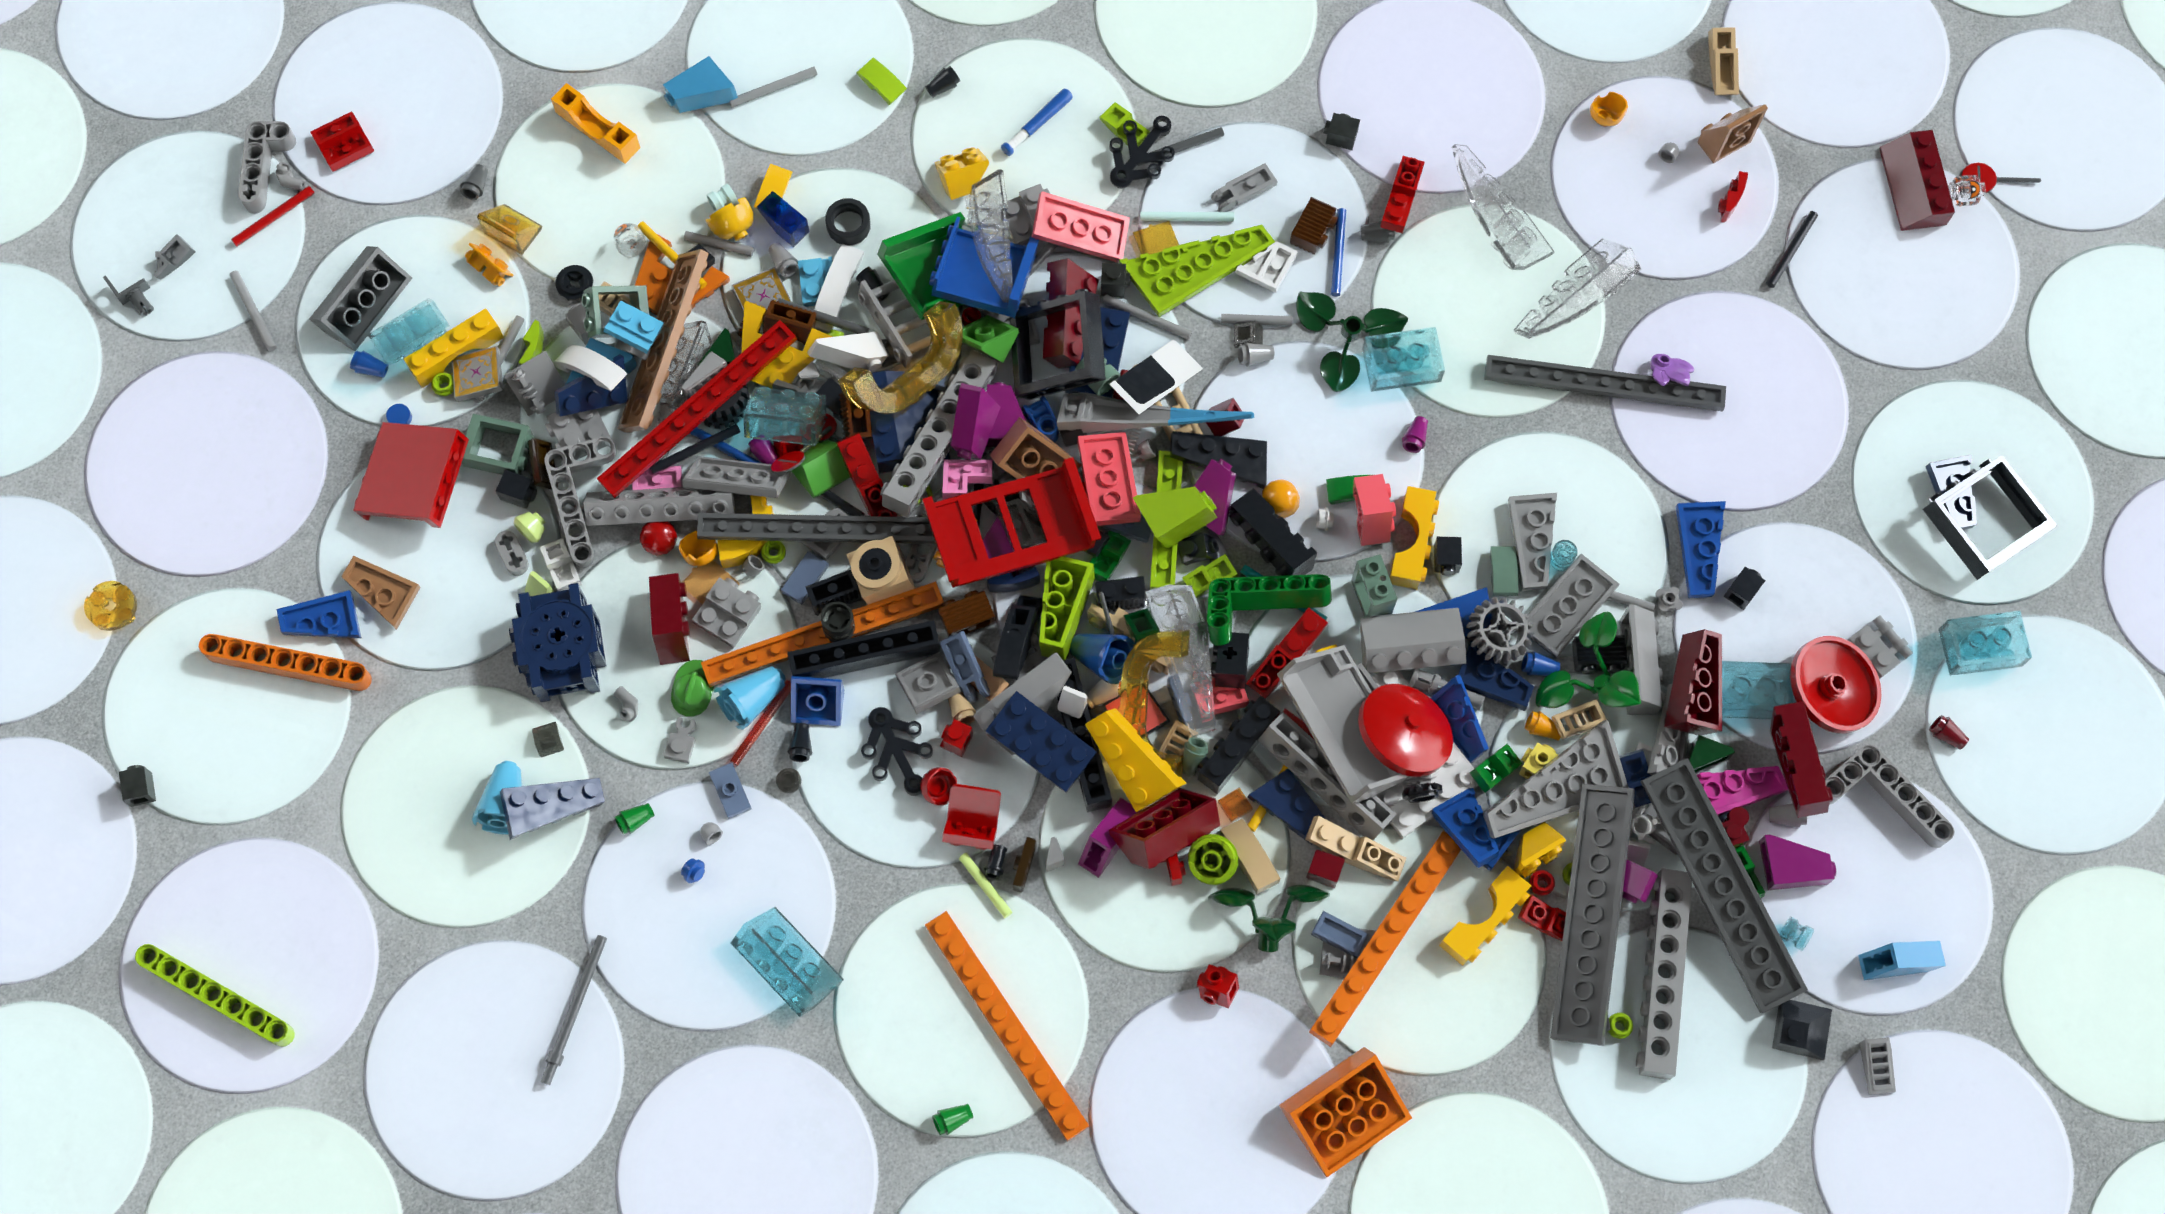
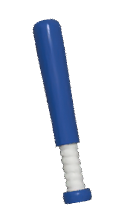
M1062 89L1021 128V131L1011 141L1001 145L1002 151L1006 155L1011 156L1014 153V149L1023 140L1030 137L1072 100V93L1068 89Z

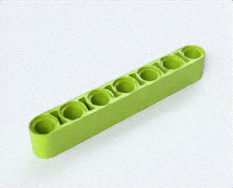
M144 944L137 949L135 953L136 962L151 973L277 1046L285 1047L293 1041L295 1037L294 1029L273 1014L154 945ZM151 953H155L154 960L147 963V957ZM176 965V972L168 976L169 968ZM198 977L197 985L189 988L190 981ZM215 990H219L220 993L218 998L214 1001H211V994ZM241 1002L240 1010L232 1014L233 1005ZM258 1015H262V1022L259 1025L254 1026V1018ZM284 1027L283 1036L275 1039L276 1030Z

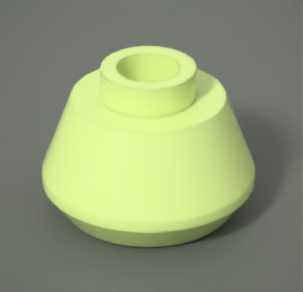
M526 512L516 516L513 524L529 542L537 543L545 531L543 524L546 522L537 512L533 514Z

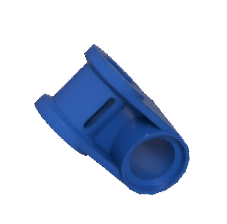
M1042 396L1039 401L1028 406H1022L1027 422L1055 443L1059 438L1057 419L1047 399ZM1052 428L1053 431L1045 432L1043 429Z

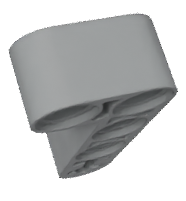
M256 121L250 123L246 128L238 195L250 213H259L266 206L272 151H289L296 145V138L289 125L285 122Z

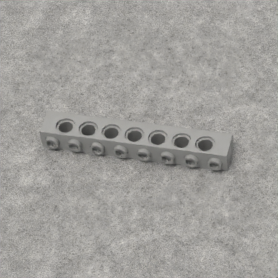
M971 350L967 357L964 356L958 367L959 371L957 374H952L949 379L948 389L946 392L942 391L940 393L935 410L931 409L925 420V426L917 430L914 438L915 442L912 446L908 445L903 455L904 460L901 464L897 463L894 467L890 482L884 483L880 492L883 507L909 518L951 449L950 445L958 401L957 395L959 394L961 383L982 387L986 391L987 384H991L996 375L997 360L975 350Z
M1662 868L1657 873L1658 877L1652 887V890L1655 891V900H1651L1649 914L1653 915L1652 925H1649L1647 940H1651L1650 950H1647L1645 955V965L1649 967L1648 975H1645L1643 979L1646 1001H1642L1640 1015L1644 1016L1643 1026H1640L1638 1032V1041L1642 1042L1641 1052L1638 1051L1636 1056V1067H1639V1075L1671 1080L1676 1076L1692 881L1687 872ZM1665 893L1673 894L1675 903L1668 902L1665 899ZM1667 917L1671 919L1673 928L1666 927L1663 924L1662 918ZM1665 942L1669 944L1671 953L1662 951L1660 943ZM1658 968H1665L1669 973V978L1661 977L1658 973ZM1657 992L1663 993L1666 996V1004L1657 1001ZM1654 1018H1660L1664 1022L1665 1028H1656L1653 1022ZM1652 1043L1661 1046L1662 1055L1653 1053L1651 1049Z

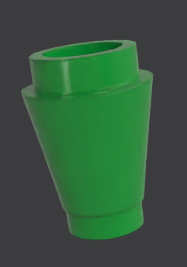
M649 803L619 811V815L614 818L618 828L624 835L628 832L629 834L633 833L655 815Z
M968 1104L937 1110V1114L932 1115L939 1135L945 1133L949 1135L973 1118L972 1110Z

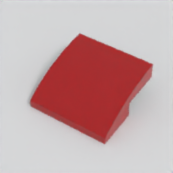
M352 111L310 131L332 172L374 152L371 143Z

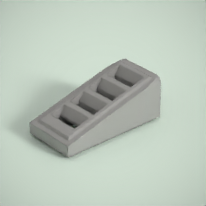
M711 351L681 386L684 397L689 399L727 366L726 361Z
M1890 1038L1861 1041L1859 1045L1869 1095L1896 1092ZM1880 1047L1881 1052L1871 1053V1048ZM1872 1059H1883V1063H1872ZM1884 1069L1885 1073L1874 1074L1873 1070ZM1874 1080H1887L1885 1085H1875Z

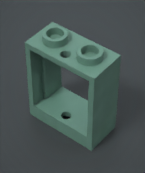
M592 286L585 289L582 295V305L586 311L584 328L588 332V338L613 337L605 333L604 328H602L599 295L629 294L630 305L649 315L647 286Z
M472 414L466 433L469 441L462 465L503 475L505 470L521 475V471H525L527 467L528 441L535 437L528 425ZM486 428L519 435L510 463L477 456Z
M1381 554L1357 561L1351 583L1364 617L1392 614L1397 602V596ZM1383 576L1386 578V580L1382 581L1380 577Z

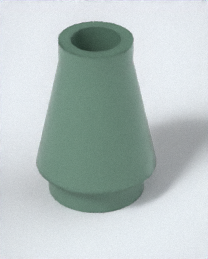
M1191 737L1185 742L1181 768L1183 774L1194 776L1199 764L1208 754V744L1203 739Z

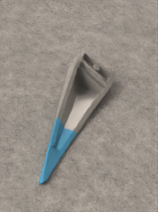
M1073 393L1063 395L1057 427L1058 430L1069 431L1082 429L1083 433L1252 419L1255 417L1253 412L1194 410L1152 405L1138 414L1125 400L1098 396L1091 393Z

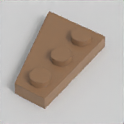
M356 556L352 557L341 576L396 630L421 588L415 582Z

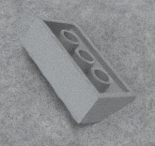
M1629 604L1619 620L1620 635H1625L1628 663L1623 671H1631L1637 677L1641 704L1626 707L1627 715H1657L1665 701V694L1660 689V683L1663 681V670L1658 666V659L1661 657L1660 644L1656 643L1659 623L1654 619V612L1634 604Z
M1459 608L1360 617L1362 664L1368 673L1466 664L1465 637Z

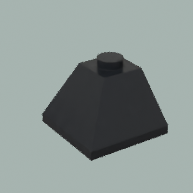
M1788 1000L1778 1006L1772 1048L1825 1060L1832 1009L1795 1000Z

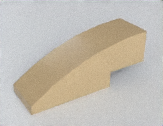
M1735 27L1712 28L1708 31V43L1714 94L1739 95L1738 48H1736Z
M1243 818L1220 829L1223 837L1227 838L1236 848L1238 865L1243 874H1246L1256 895L1279 884L1281 878Z

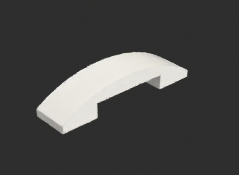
M845 244L840 246L827 273L814 310L839 317L840 308L854 273L859 268L864 251ZM817 320L815 323V329L830 333V330L834 329V326Z
M578 345L567 347L553 362L556 368L567 373L573 370L590 377L596 385L612 391L627 375L622 368L606 357Z

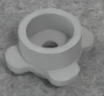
M1673 586L1667 590L1658 589L1655 596L1658 598L1657 602L1660 611L1667 612L1682 608L1683 602L1679 599L1678 594L1680 591L1677 587Z

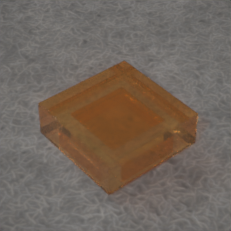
M1240 788L1218 800V804L1231 823L1253 810V807Z

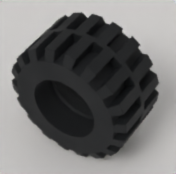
M747 384L704 420L705 426L710 427L713 424L714 428L720 429V425H724L727 428L730 427L729 423L734 422V424L738 423V417L743 418L746 415L745 409H749L750 405Z

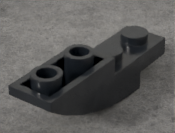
M1020 595L1016 605L1012 604L996 654L993 669L994 677L1018 679L1031 648V636L1042 612L1043 598Z

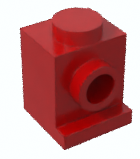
M954 719L952 724L946 725L941 736L943 740L940 747L963 757L973 737L972 727Z

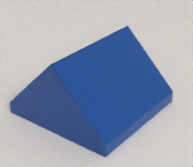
M792 676L791 723L841 726L845 691L842 680Z

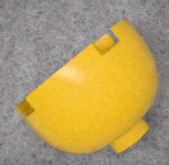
M746 197L738 199L739 204L736 206L729 203L709 216L710 219L705 220L716 236L725 240L734 238L736 241H739L748 235L747 230L753 224L754 214Z

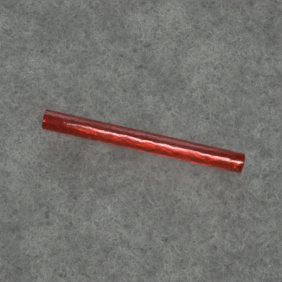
M786 680L785 687L771 701L730 759V762L735 766L740 764L791 692V681Z

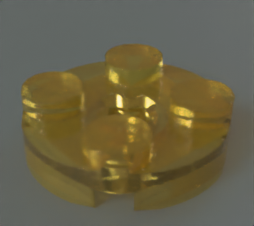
M105 581L96 585L92 589L93 592L90 594V597L87 596L85 600L84 611L86 617L100 630H117L132 623L135 619V612L137 610L136 596L126 585L120 582ZM109 601H113L116 604V607L111 611L105 609L109 605Z

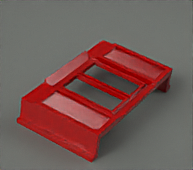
M1073 457L1064 459L1062 467L938 502H934L932 496L922 499L952 588L1094 548L1097 540H1101L1100 532ZM1029 490L1047 542L1022 549L1004 497ZM996 499L1014 552L989 559L971 506Z

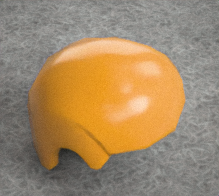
M1609 92L1605 97L1598 95L1590 106V114L1592 119L1601 126H1615L1624 118L1628 109V103L1622 95L1615 92Z
M1287 480L1271 481L1262 490V497L1274 508L1275 514L1280 517L1286 518L1291 516L1299 508V493L1295 486Z
M697 531L687 534L680 541L679 550L683 559L688 564L700 567L711 563L718 555V544L716 540L698 539Z

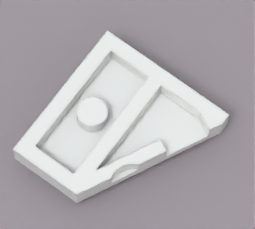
M1276 241L1266 251L1253 256V259L1245 265L1238 266L1235 274L1276 293L1297 257L1298 251Z

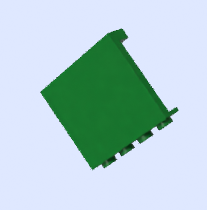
M961 212L884 239L878 250L877 255L921 320L929 317L935 318L944 311H953L963 305L931 296L933 286L929 285L932 271L937 272L935 265L938 255L943 256L941 254L943 241L949 240L946 238L949 225L954 226L956 218L960 217L959 228L963 229L965 217Z

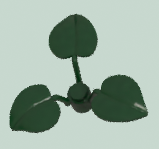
M1302 291L1297 296V315L1305 328L1310 331L1319 332L1324 328L1325 324L1329 326H1342L1341 334L1346 338L1342 354L1336 351L1329 352L1320 363V373L1332 391L1340 392L1350 387L1360 373L1358 358L1346 354L1351 340L1357 338L1361 330L1365 333L1369 332V338L1374 344L1389 346L1397 341L1408 322V317L1404 314L1386 308H1376L1369 311L1364 317V323L1357 316H1349L1345 320L1330 321L1336 314V306L1329 296L1318 292Z
M1309 885L1290 886L1286 889V894L1289 895L1282 917L1274 919L1257 916L1255 904L1252 901L1255 899V894L1245 889H1221L1208 896V900L1213 899L1220 904L1232 907L1248 905L1251 908L1253 916L1252 925L1255 927V933L1259 934L1258 949L1264 952H1276L1279 949V941L1296 929V923L1286 919L1291 903L1295 900L1300 902L1319 901L1329 897L1330 893Z

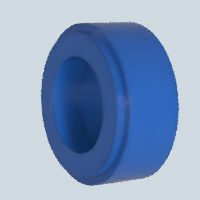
M394 404L387 410L386 418L389 423L410 424L412 413L406 405Z

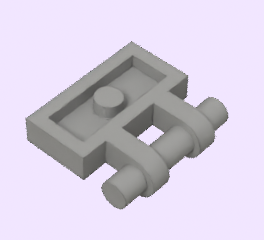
M1881 615L1872 621L1879 628L1875 632L1867 624L1848 639V641L1859 647L1871 660L1879 679L1901 663L1895 656L1898 652L1905 659L1913 654L1907 646L1909 643L1904 638L1901 639L1892 629L1894 626L1889 621L1886 622ZM1883 635L1894 645L1890 649L1880 639Z

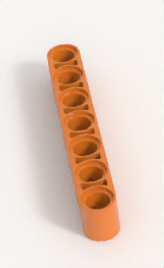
M207 634L199 641L200 651L214 663L355 691L366 690L372 682L370 673L358 662L216 634ZM218 644V647L215 651L209 652L210 648L213 645ZM242 649L240 655L233 657L235 651ZM266 654L265 659L257 662L260 655ZM290 659L286 666H281L282 661ZM314 663L311 670L305 671L308 664ZM338 668L335 675L329 676V672L332 669ZM362 673V677L359 680L353 681L354 675Z

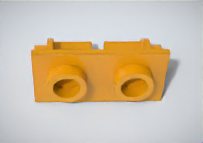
M472 243L468 244L473 250H469L465 254L466 261L478 272H481L486 266L487 268L482 275L493 285L501 286L505 282V275L513 277V274L507 269L509 266L501 259H495L491 256L492 251L483 244L479 246Z

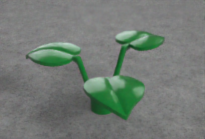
M1603 612L1592 617L1582 626L1579 632L1581 644L1587 648L1593 647L1604 675L1597 676L1592 687L1576 679L1570 680V674L1567 671L1553 672L1541 682L1537 690L1535 699L1537 707L1558 708L1567 704L1574 694V687L1572 685H1578L1591 691L1593 694L1598 693L1601 703L1609 707H1629L1641 704L1637 677L1627 670L1616 672L1611 676L1599 653V646H1609L1616 636L1617 624L1610 612Z

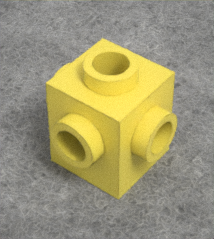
M1537 742L1534 749L1528 748L1521 760L1525 763L1519 775L1529 779L1556 758L1558 754H1556L1552 747L1546 744L1541 745Z

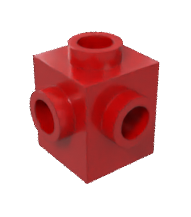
M1209 964L1205 973L1201 972L1197 980L1200 998L1208 1004H1217L1229 1009L1239 990L1238 975L1230 972L1225 967H1216Z

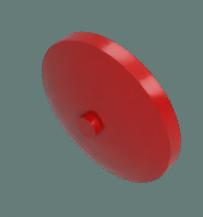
M1822 636L1804 644L1795 654L1790 669L1792 692L1797 702L1804 701L1808 718L1813 723L1827 731L1846 734L1867 726L1875 718L1881 704V684L1874 665L1859 647L1840 637Z
M1387 684L1373 690L1363 701L1358 716L1359 730L1367 748L1383 765L1402 775L1422 777L1436 772L1448 760L1453 748L1452 730L1443 711L1427 695L1410 686Z

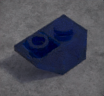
M774 191L757 206L758 211L776 234L793 248L810 232L807 218Z

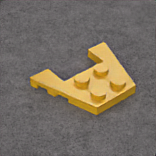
M749 301L744 303L741 353L762 336V334L758 333V330L767 309ZM812 328L803 351L789 346L751 381L772 389L773 383L777 379L792 384L797 374L816 359L810 357L807 353L814 341L833 336Z

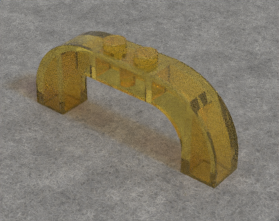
M940 301L923 314L930 329L931 341L927 353L920 361L883 389L877 386L870 370L854 367L838 380L845 396L859 408L891 414L916 403L924 393L934 389L935 385L952 370L961 351L963 327L956 305Z
M1171 629L1147 636L1130 651L1125 660L1122 678L1118 685V695L1121 696V700L1117 710L1138 731L1137 734L1154 748L1153 751L1172 767L1171 770L1178 777L1182 778L1183 755L1167 754L1156 749L1150 742L1146 730L1149 672L1153 663L1162 656L1181 658L1187 656L1189 652L1190 630Z

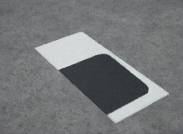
M1173 339L1109 385L1140 414L1203 368Z

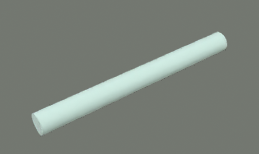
M1141 212L1140 221H1234V212Z

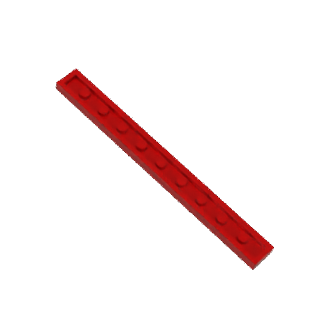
M779 320L597 478L598 482L614 498L618 496L797 340L796 335Z

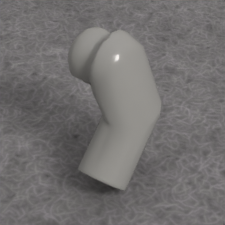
M285 162L277 164L276 176L280 185L299 191L305 189V180L294 178L289 164Z
M620 686L614 692V696L623 703L620 718L623 721L631 722L638 714V700L623 686Z

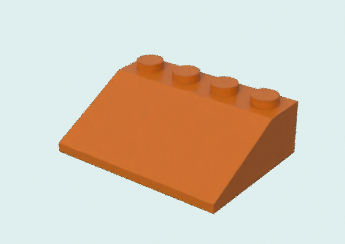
M1365 1047L1279 1105L1291 1127L1326 1177H1329L1412 1119L1378 1057Z

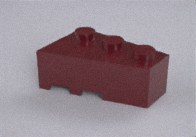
M678 573L649 577L652 637L660 665L690 661L687 637L690 636L688 621L685 616H688L687 602L683 600V597H687L686 584L680 581Z

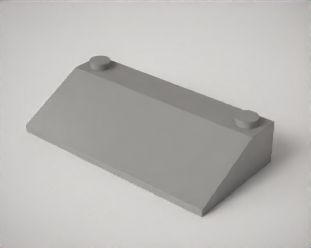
M1345 645L1294 658L1277 673L1351 804L1371 798L1412 778V776L1402 775L1383 765L1375 758L1363 741L1358 724L1359 710L1363 701L1372 691Z

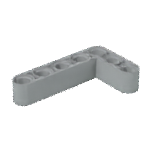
M599 437L553 449L545 456L547 473L573 563L579 568L589 567L594 561V553L571 473L612 462L616 456V449L613 441L608 437ZM606 445L611 448V451L606 455L598 453V449L601 446ZM578 452H585L587 454L586 459L583 461H576L574 456ZM560 458L563 460V463L560 467L554 468L550 465L552 459ZM561 481H567L570 484L568 489L564 491L558 490L556 486ZM567 504L576 506V510L571 514L563 512V508ZM574 527H579L583 530L582 534L578 537H572L569 535V532ZM580 550H586L589 552V556L585 560H578L576 553Z
M1865 745L1825 779L1826 786H1832L1836 791V795L1832 794L1833 802H1830V804L1835 803L1864 778L1929 846L1940 848L1954 836L1955 831L1952 824L1873 745ZM1862 755H1867L1871 759V763H1866ZM1844 770L1850 771L1854 779L1846 777ZM1880 773L1886 774L1889 782L1882 780ZM1898 792H1903L1907 796V801L1902 800ZM1917 810L1924 813L1925 820L1918 817ZM1935 829L1943 833V839L1935 834Z

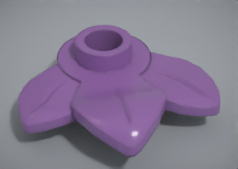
M1655 354L1650 361L1651 370L1653 371L1652 376L1661 386L1666 385L1670 380L1685 386L1689 385V373L1694 372V367L1689 362L1679 358H1670L1666 354Z

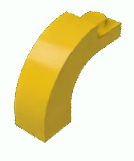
M750 495L752 514H774L772 505L768 506L766 497ZM717 540L722 568L740 566L749 555L758 556L767 541Z

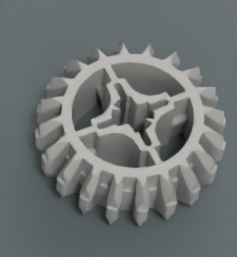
M1493 597L1490 602L1484 600L1481 606L1477 605L1474 608L1475 613L1469 616L1472 622H1469L1466 628L1472 630L1467 634V638L1474 639L1471 647H1479L1477 655L1484 652L1486 654L1485 660L1493 657L1494 663H1499L1502 659L1505 664L1510 662L1511 659L1516 661L1519 658V654L1524 655L1527 652L1526 647L1531 646L1532 641L1530 638L1534 636V632L1529 629L1533 627L1534 623L1526 621L1530 614L1523 615L1524 606L1516 608L1515 600L1507 604L1506 597H1502L1500 601H1498L1497 597ZM1491 614V625L1483 629L1485 616ZM1517 632V641L1514 646L1510 647V635Z

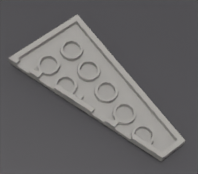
M1608 720L1600 722L1486 811L1484 817L1490 837L1497 838L1579 810L1582 784L1629 788Z

